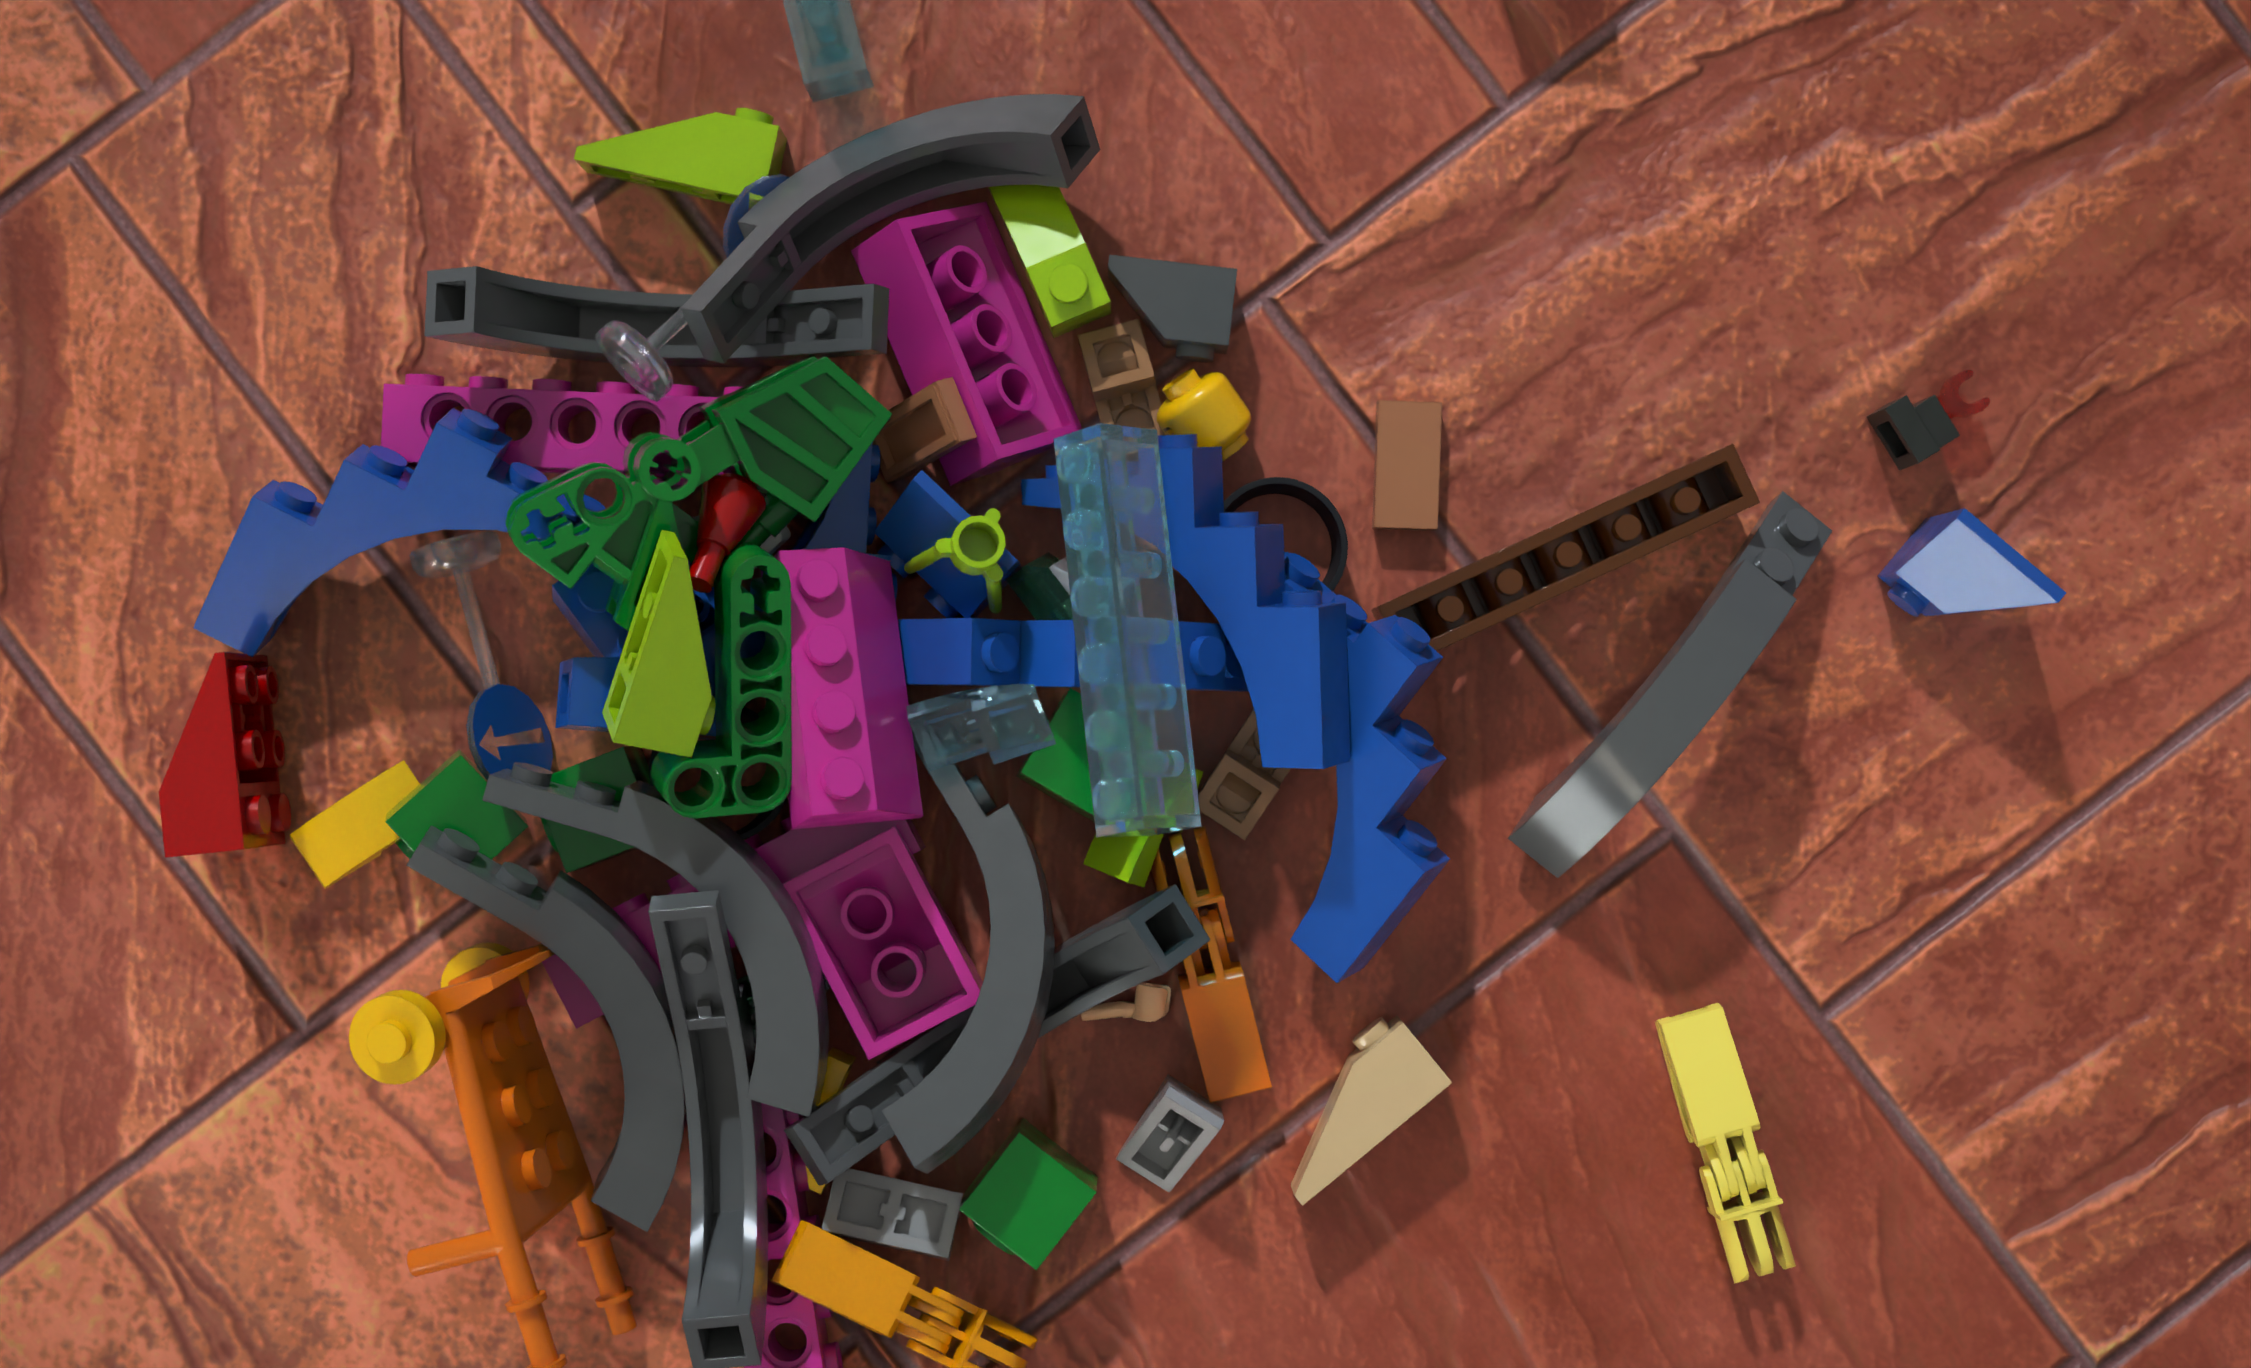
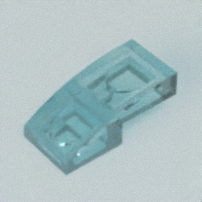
M1034 684L975 688L927 699L907 706L908 721L930 771L989 752L995 765L1056 744L1054 733Z

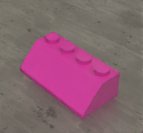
M987 202L896 219L851 250L864 283L877 284L889 288L887 337L911 394H916L938 380L953 377L977 437L939 459L950 486L995 473L1085 434Z
M845 547L778 551L774 557L785 566L789 572L791 582L792 781L788 800L792 830L921 818L923 810L890 561Z

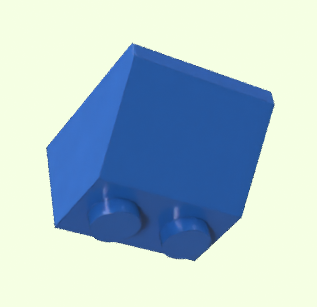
M921 470L912 479L875 529L874 533L885 542L877 553L879 555L891 556V566L902 577L906 578L909 573L904 570V566L908 561L934 546L937 540L951 538L960 522L971 515ZM1006 548L998 562L1003 571L1001 579L1002 590L1023 568ZM950 557L941 558L916 572L931 586L924 597L946 618H956L959 613L964 618H976L989 604L986 580L983 575L972 576L961 572L954 566Z

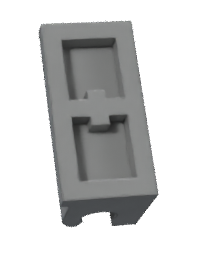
M849 1168L833 1179L822 1229L835 1236L949 1261L963 1194Z

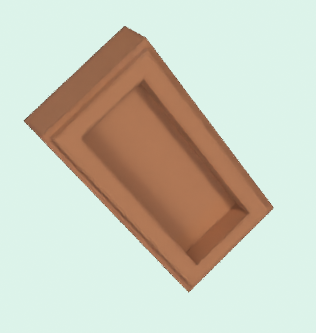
M953 377L935 381L889 409L888 411L892 413V417L874 439L873 444L879 446L880 469L885 481L889 484L905 479L975 439L977 435Z
M1378 400L1376 405L1372 529L1438 530L1442 402Z

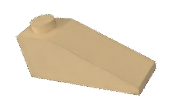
M1398 1016L1388 1023L1382 1017L1374 1020L1352 1040L1357 1049L1348 1055L1291 1182L1293 1194L1302 1206L1452 1084V1081Z

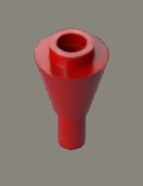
M726 473L721 476H714L702 483L697 534L698 550L690 568L692 587L695 591L708 593L712 590L724 557L734 550L766 509L764 497L757 490L755 484L744 476Z

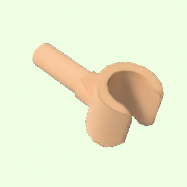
M1153 983L1136 985L1134 1002L1100 1003L1081 1013L1082 1021L1123 1017L1145 1022H1155L1164 1017L1169 1011L1171 988L1166 985Z

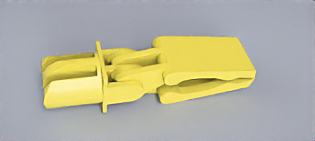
M1714 1003L1704 1008L1656 1020V1029L1685 1135L1689 1143L1695 1142L1696 1146L1699 1147L1705 1166L1699 1167V1172L1709 1205L1707 1210L1715 1216L1734 1284L1749 1280L1748 1268L1734 1221L1738 1222L1746 1252L1759 1277L1774 1273L1773 1259L1761 1221V1214H1763L1773 1251L1780 1266L1783 1269L1795 1267L1796 1264L1778 1205L1783 1204V1199L1778 1196L1765 1153L1762 1149L1757 1150L1753 1132L1760 1130V1122L1723 1007L1719 1003ZM1730 1197L1736 1198L1735 1200L1729 1201Z

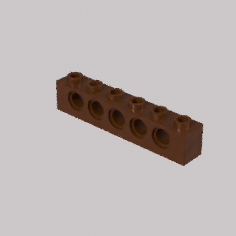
M1731 444L1373 608L1371 611L1376 621L1396 615L1397 617H1404L1415 622L1429 635V645L1438 651L1760 503L1734 444Z

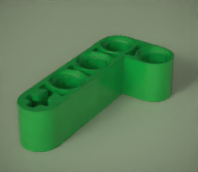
M738 543L734 550L724 557L714 582L716 739L697 741L692 758L659 752L652 762L650 774L654 787L674 812L683 817L705 818L762 813L775 809L784 802L790 792L792 781L791 582L789 572L782 562L752 543ZM754 567H757L763 571V576L751 581L749 592L741 585L742 580L752 578ZM754 603L764 611L755 610ZM764 631L765 643L761 651L753 657L741 658L740 647L745 637L753 632ZM764 697L766 704L761 716L752 722H741V711L745 704L751 699ZM759 762L766 763L765 774L759 782L748 787L741 786L742 775L748 767ZM690 768H701L700 779L693 788L684 792L674 791L675 781L682 772Z

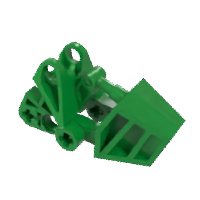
M810 356L700 406L699 409L705 421L678 439L654 432L638 435L629 442L624 451L623 466L627 476L606 463L589 462L521 493L512 500L511 506L507 511L506 528L512 542L523 555L570 589L574 588L591 564L613 579L614 582L605 609L613 615V620L629 631L661 530L675 532L688 561L693 563L697 553L699 522L672 503L673 501L685 499L695 491L697 486L729 467L732 473L744 476L754 483L757 489L766 494L764 496L766 509L739 542L752 543L760 547L771 535L775 538L796 515L810 522H816L871 443L890 420L892 413L828 357L817 359L815 356ZM660 452L666 453L671 457L672 461L671 465L663 464V467L669 471L664 477L657 479L649 472L650 467H659L652 460ZM596 479H611L616 489L615 499L612 504L600 511L586 509L583 497L587 486ZM564 494L569 506L581 518V521L575 525L570 520L567 521L565 514L550 520L547 523V529L550 534L545 538L537 539L532 531L521 534V531L530 525L527 514L532 510L539 509L545 517H552L564 511L565 508L557 500V497Z

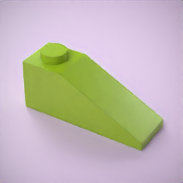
M736 108L735 116L714 112L577 146L574 160L587 173L732 205L743 189L763 176L780 174L787 138L780 126L773 125L774 118L771 115L749 108ZM747 192V208L751 209L764 196Z
M1043 185L988 187L1053 338L1111 314L1110 298L1060 188Z
M661 530L602 714L613 743L692 758L699 734L706 735L712 726L716 704L710 689L688 559L675 532Z

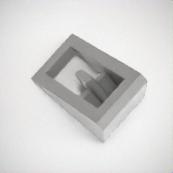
M1167 1075L1122 1146L1116 1160L1170 1193L1220 1131L1225 1121L1222 1108L1214 1103L1210 1104L1207 1098L1172 1076Z

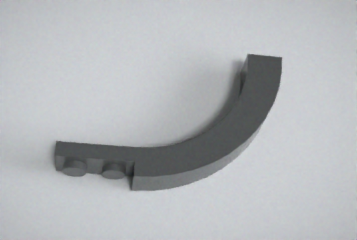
M1024 94L981 99L931 110L894 122L850 141L808 164L786 179L757 202L737 222L744 240L681 307L704 359L725 363L785 297L788 291L816 263L855 234L897 212L942 196L992 186L1043 185L1069 188L1101 150L1084 96Z
M478 266L427 271L424 336L506 352L606 363L679 367L790 366L797 363V360L806 359L810 356L832 358L887 354L889 288L877 284H863L788 291L785 297L725 363L704 359L681 310V307L692 294L644 293L573 286L519 277Z
M1783 491L1771 501L1708 599L1665 657L1596 738L1566 769L1535 796L1508 839L1557 878L1589 852L1668 770L1744 677L1797 599L1793 594L1832 533V530Z
M921 711L911 717L914 748L963 828L976 853L985 880L991 924L990 948L985 978L976 1005L965 1028L951 1050L929 1075L915 1088L882 1110L914 1168L928 1174L956 1154L985 1126L1004 1103L1021 1076L1035 1047L1047 1011L1053 979L1055 939L1052 906L1046 878L1035 847L1019 816L1009 803L989 816L987 815L988 812L997 806L978 775L976 774L966 780L955 760L965 755L951 730L945 722L935 728Z
M515 762L512 770L507 768L490 774L483 801L631 845L665 863L684 877L699 892L719 890L726 927L742 956L750 980L755 1005L757 1033L755 1061L746 1099L810 1117L820 1103L828 1060V1002L822 969L812 938L796 904L777 875L760 855L735 831L716 817L689 818L674 812L654 785L640 780L624 787L620 802L614 800L616 791L610 787L587 781H577L576 788L551 781L552 771L532 764Z
M431 825L406 866L525 932L549 948L584 982L601 1007L611 1027L619 1050L624 1077L625 1102L620 1134L612 1152L597 1176L591 1202L648 1232L663 1205L675 1174L687 1119L678 1046L663 976L658 965L639 937L614 909L588 887L562 870L559 871L548 891L537 886V878L525 868L511 862H504L500 865L479 853L480 847L467 835L450 828L441 831Z
M1176 884L1130 905L1054 948L1052 985L1047 1011L1038 1038L1101 1002L1138 984L1165 974L1211 940ZM975 1005L912 1037L877 1061L876 1066L817 1106L810 1117L803 1116L784 1129L819 1186L831 1182L895 1135L882 1110L915 1088L936 1068L951 1050L965 1028Z
M719 890L652 896L648 913L678 1046L689 1137L691 1232L687 1288L682 1315L685 1337L693 1368H733L761 1365L768 1283L767 1174L762 1104L746 1099L755 1061V1044L744 984H738Z

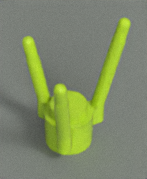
M991 508L986 512L985 516H970L962 520L955 528L951 538L937 540L934 546L908 561L904 566V570L909 574H913L941 558L950 557L954 566L961 572L972 576L983 575L986 580L989 609L992 613H999L1002 609L1001 579L1003 571L998 562L1006 546L1005 534L998 524L1001 517L1000 512L995 508Z

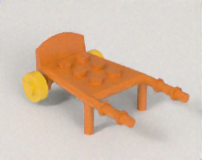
M487 942L473 945L455 955L443 971L441 988L430 991L429 995L423 997L418 993L408 990H393L365 1003L356 1012L351 1022L349 1046L354 1060L363 1072L379 1082L393 1085L404 1084L418 1078L430 1070L440 1059L443 1050L445 1051L490 1230L409 1250L407 1254L409 1271L413 1276L417 1277L497 1256L511 1298L505 1304L506 1310L509 1313L515 1312L530 1359L531 1364L526 1368H562L567 1364L566 1355L557 1354L542 1302L547 1299V1294L545 1290L537 1289L523 1243L572 1202L581 1231V1236L576 1241L578 1247L586 1248L600 1293L595 1302L598 1308L604 1307L612 1335L624 1334L637 1327L629 1301L634 1292L631 1286L625 1287L610 1239L616 1234L614 1227L606 1226L601 1207L591 1202L594 1184L538 1033L534 1016L527 1003L530 989L527 970L553 956L554 953L543 944L512 951L503 945Z

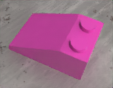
M896 825L783 883L810 933L821 969L868 1060L976 1005L983 981L959 934Z

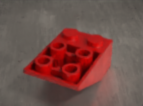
M232 652L214 654L159 789L165 858L286 844L284 831H288L291 826V807L287 795L280 792L278 768H281L285 762V745L281 732L278 729L274 730L272 704H276L278 701L279 684L275 669L272 666H268L267 655L251 657L244 653Z

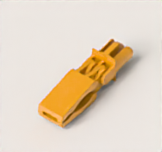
M803 1220L800 1221L771 1280L880 1335H885L892 1339L894 1333L897 1332L910 1339L906 1344L907 1348L948 1368H983L968 1361L973 1351L1007 1368L1026 1367L1028 1361L981 1338L983 1327L1007 1340L1034 1350L1038 1341L1037 1337L947 1291L934 1286L931 1293L917 1287L920 1277ZM907 1306L921 1312L919 1319L905 1313Z

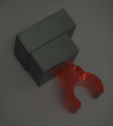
M1966 370L1949 377L1943 383L1940 395L1937 397L1933 395L1912 405L1906 395L1886 404L1867 416L1868 421L1899 470L1922 462L1938 452L1941 447L1959 437L1960 434L1950 419L1953 417L1966 418L1983 411L1990 404L1988 397L1975 401L1972 404L1964 403L1960 399L1959 387L1964 381L1973 376L1972 370Z

